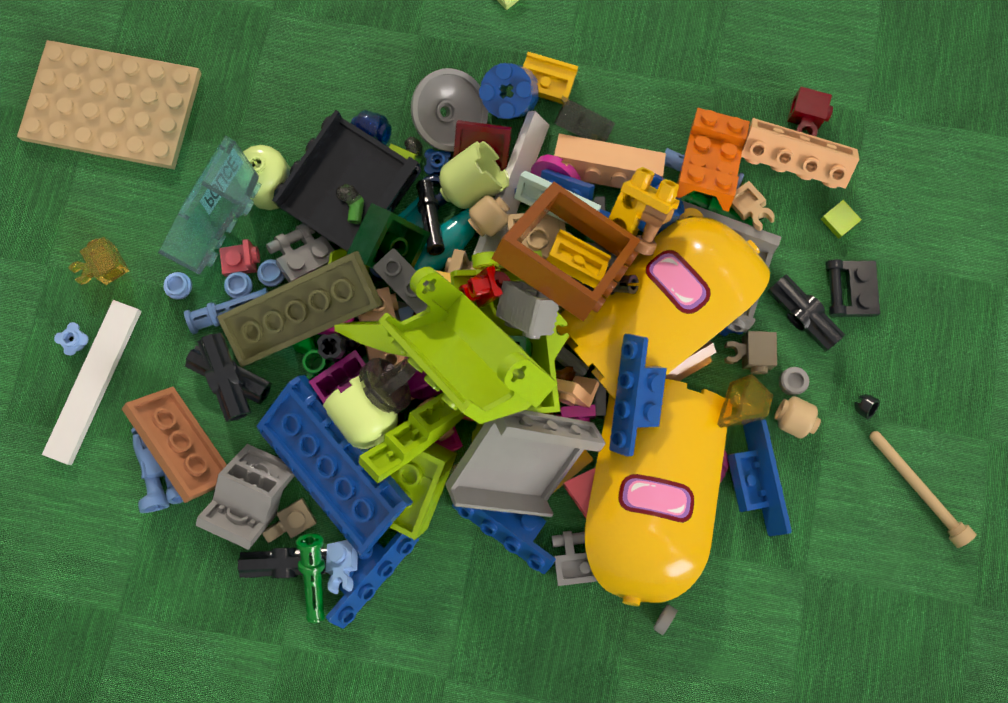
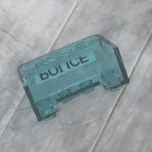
M226 135L224 136L182 204L158 252L199 275L205 266L211 268L218 256V253L214 250H219L226 238L224 232L230 233L237 219L242 215L247 216L254 204V201L250 198L254 199L262 185L258 182V173L236 141Z

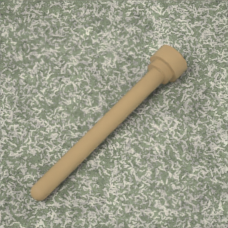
M871 432V441L949 529L947 533L950 535L949 539L957 548H961L972 541L977 534L971 527L964 525L962 522H957L880 432Z

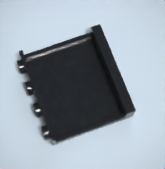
M335 110L331 116L325 118L317 137L312 138L308 142L305 149L306 152L301 160H297L292 165L290 175L286 181L278 185L272 201L281 210L348 252L361 225L347 222L348 204L356 197H363L362 221L371 203L393 213L420 174L421 168L419 162L410 156L408 159L404 158L343 119L340 112Z

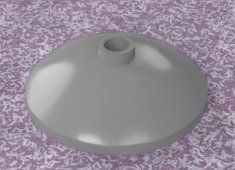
M446 68L428 74L417 85L411 100L412 121L418 134L430 146L438 150L453 152L456 122L458 120L487 124L488 110L479 97V88L481 86L474 78L463 71ZM442 107L446 110L445 117L440 113Z

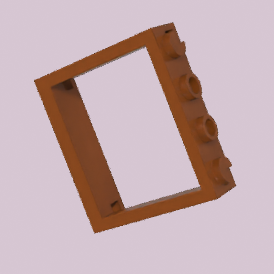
M553 182L502 237L491 259L584 322L592 310L598 313L607 300L604 297H609L628 270V267L633 263L639 254L634 249L641 240L556 182ZM549 211L617 256V259L593 292L522 244L524 239Z

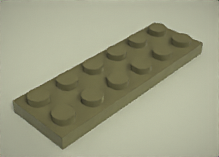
M356 251L217 316L240 366L243 367L383 304L359 252Z

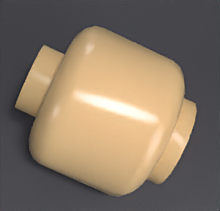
M486 195L470 208L469 215L471 218L468 222L480 236L483 237L486 234L489 237H493L508 224L509 218L506 212L510 208L500 196L494 199L492 196Z
M795 396L789 400L784 399L775 413V419L778 420V428L797 438H804L809 433L814 434L821 422V419L817 417V407Z

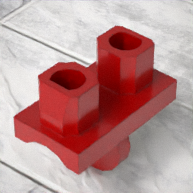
M489 266L484 268L475 277L467 280V284L461 285L459 290L472 302H476L478 308L487 306L503 295L501 290L503 281L511 280L504 272L496 271L495 266Z

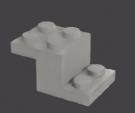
M246 444L218 474L213 500L197 517L196 526L249 550L276 517L282 492L295 475L282 459Z

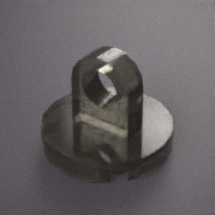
M409 357L402 360L396 366L382 358H372L360 369L359 378L360 382L363 380L366 386L363 388L366 397L383 412L390 413L393 411L395 412L394 414H397L410 404L411 392L407 381L417 370L407 361Z

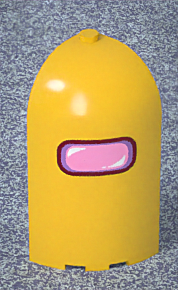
M690 217L677 221L655 236L654 241L657 247L653 255L648 256L639 253L630 267H628L624 275H636L639 283H628L630 286H639L635 294L615 292L613 295H609L608 298L604 297L607 300L598 313L592 310L584 322L567 310H564L560 315L568 325L564 327L557 325L556 330L560 335L569 334L566 343L588 367L592 364L594 365L595 369L591 372L615 400L624 334L647 337L648 347L645 366L667 368V375L757 301L767 287L770 279V270L759 256L760 250L753 241H746L729 226L712 218Z
M665 379L659 427H637L634 455L628 457L613 452L609 448L615 400L609 394L602 431V438L606 444L598 452L585 523V548L590 568L598 583L608 592L623 598L622 603L640 606L641 602L660 603L680 596L697 581L708 561L712 544L731 402L707 389H703L699 393L687 389V383Z

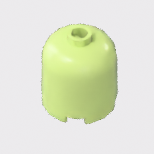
M476 141L441 168L439 175L440 192L447 202H451L458 208L468 209L472 208L484 196L490 195L493 197L509 187L508 173L506 169L500 170L496 163L499 156L485 141L481 143Z
M265 145L251 146L239 156L244 166L237 173L236 181L248 200L255 204L256 207L266 210L278 209L279 207L272 201L274 192L278 185L284 183L289 177L291 168L281 153L272 147Z
M370 373L351 379L349 382L352 386L342 393L338 389L335 390L323 404L328 416L346 440L358 449H369L384 441V435L396 428L398 424L396 409L378 381Z

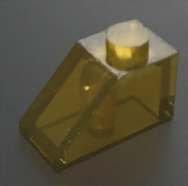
M753 374L730 382L717 425L720 428L737 426L767 417L773 394Z

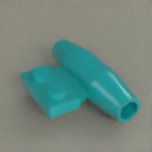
M417 198L398 216L423 229L422 215L417 208L419 198ZM470 208L463 210L441 225L445 251L440 255H430L429 252L427 253V245L425 244L414 267L416 271L423 267H431L434 270L441 271L445 267L447 259L449 257L452 258L454 249L463 250L476 233L475 229L468 222L471 218L469 215Z

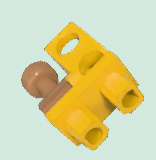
M641 167L636 170L631 180L623 183L609 219L634 236L639 231L638 225L640 220L646 222L643 235L636 236L641 241L634 250L643 255L651 256L657 247L654 238L663 224L671 220L674 210L679 205L680 201L675 199L679 184L664 179L661 181L658 189L650 186L655 175L653 171Z

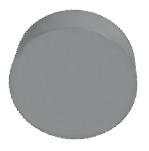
M790 367L781 373L779 386L785 394L797 396L807 390L809 377L803 369Z
M666 605L653 627L654 630L663 636L678 610L671 605Z

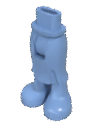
M132 428L133 448L141 467V479L145 480L147 495L138 502L139 512H155L170 507L169 503L178 504L184 502L135 428ZM163 476L167 485L166 494L160 481V477Z

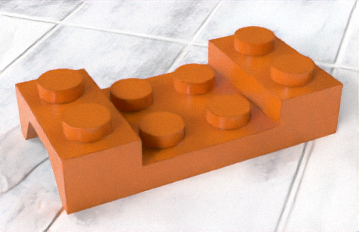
M697 108L677 182L679 188L676 198H681L692 191L716 196L722 209L729 212L736 194L739 179L737 175L750 121L716 113L712 110Z

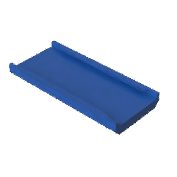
M305 375L297 376L280 393L258 423L257 430L361 558L371 553L370 549L413 501L391 475L377 484L358 463L359 456L368 451V449L353 447L328 416L323 406L324 403L309 383V379Z

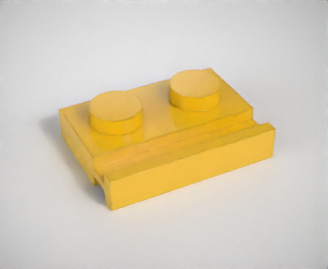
M528 52L523 66L529 69L537 78L538 96L567 105L578 72V66Z
M560 229L546 260L564 273L595 289L606 273L611 256Z

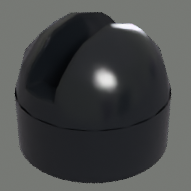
M860 395L858 398L861 402H855L854 408L859 415L870 419L877 411L880 400L872 395Z

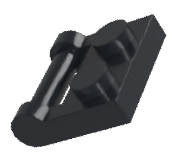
M835 259L825 262L830 280L831 306L829 307V316L876 317L880 315L876 261H842ZM841 272H846L848 306L843 305Z

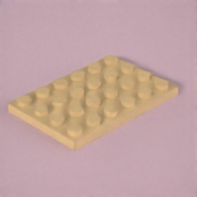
M47 40L17 137L26 142L175 170L200 81L201 71L195 67Z

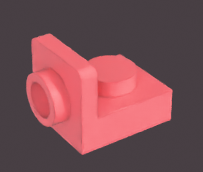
M249 239L242 240L243 245L219 248L222 274L225 277L235 272H243L245 274L257 272V263H260V253L258 247H255Z

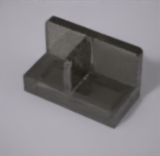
M562 96L560 101L563 102V105L554 123L582 138L606 142L615 122Z

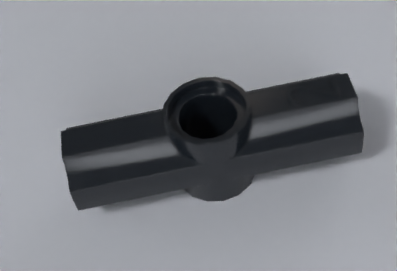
M787 274L767 291L787 312V318L792 325L801 331H806L825 352L845 335L825 314V308L816 297L809 294L806 295Z
M209 334L202 337L197 343L207 368L205 376L210 389L218 398L226 422L247 417V415L251 414V410L241 386L243 379L237 364L231 359L223 334Z
M340 333L323 334L317 341V353L324 359L332 360L335 363L354 350L358 352L360 357H363L366 353L363 344Z
M196 345L194 349L190 350L186 358L185 367L206 377L205 371L207 368L199 346ZM238 366L243 379L241 386L245 397L261 405L269 395L272 383Z
M274 548L271 551L240 552L238 559L240 578L271 576V578H293L303 575L298 569L300 550L297 548ZM321 548V556L325 560V568L321 574H328L325 572L327 548Z

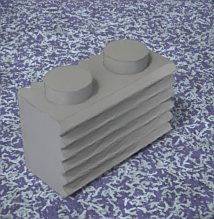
M503 281L501 288L503 295L499 298L496 316L505 320L504 324L506 326L521 329L523 331L522 335L525 337L540 339L541 335H552L554 333L553 329L556 327L554 323L557 321L559 305L522 281Z

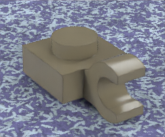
M302 497L278 511L277 516L280 521L267 527L262 534L268 543L286 531L290 538H293L315 525L317 521Z

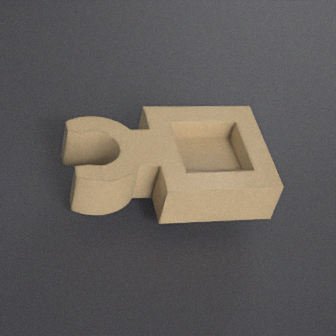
M750 181L736 190L731 207L743 220L751 216L753 226L758 231L763 229V224L759 221L760 218L764 217L771 223L774 222L775 216L773 211L769 208H763L766 206V199Z

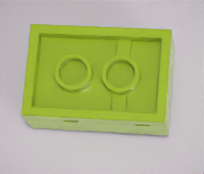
M433 443L421 454L391 474V477L413 503L404 509L390 528L414 540L428 529L457 453Z

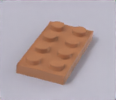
M174 387L125 403L122 411L184 503L216 488L218 474L227 464Z

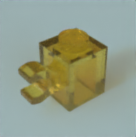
M105 237L90 241L87 247L80 250L86 263L77 261L68 267L73 273L81 269L83 270L82 275L75 279L81 285L88 283L92 277L107 285L130 271L116 246Z

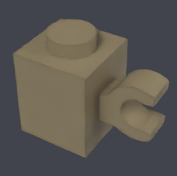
M748 331L742 336V344L729 341L724 345V348H732L736 353L735 357H726L724 362L734 364L742 358V369H749L752 374H767L768 370L777 366V332Z

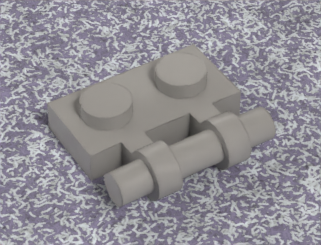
M303 223L296 226V230L286 235L283 233L274 237V241L266 244L270 254L279 250L283 254V256L276 259V265L288 282L327 265L330 253L335 251L323 236L314 240L311 234L315 233V231ZM302 240L303 246L295 250L291 248V244Z
M563 531V535L552 536L553 547L564 546L565 555L554 556L556 559L555 568L558 586L597 581L590 568L586 552L576 554L574 552V545L585 544V532L572 533V531Z

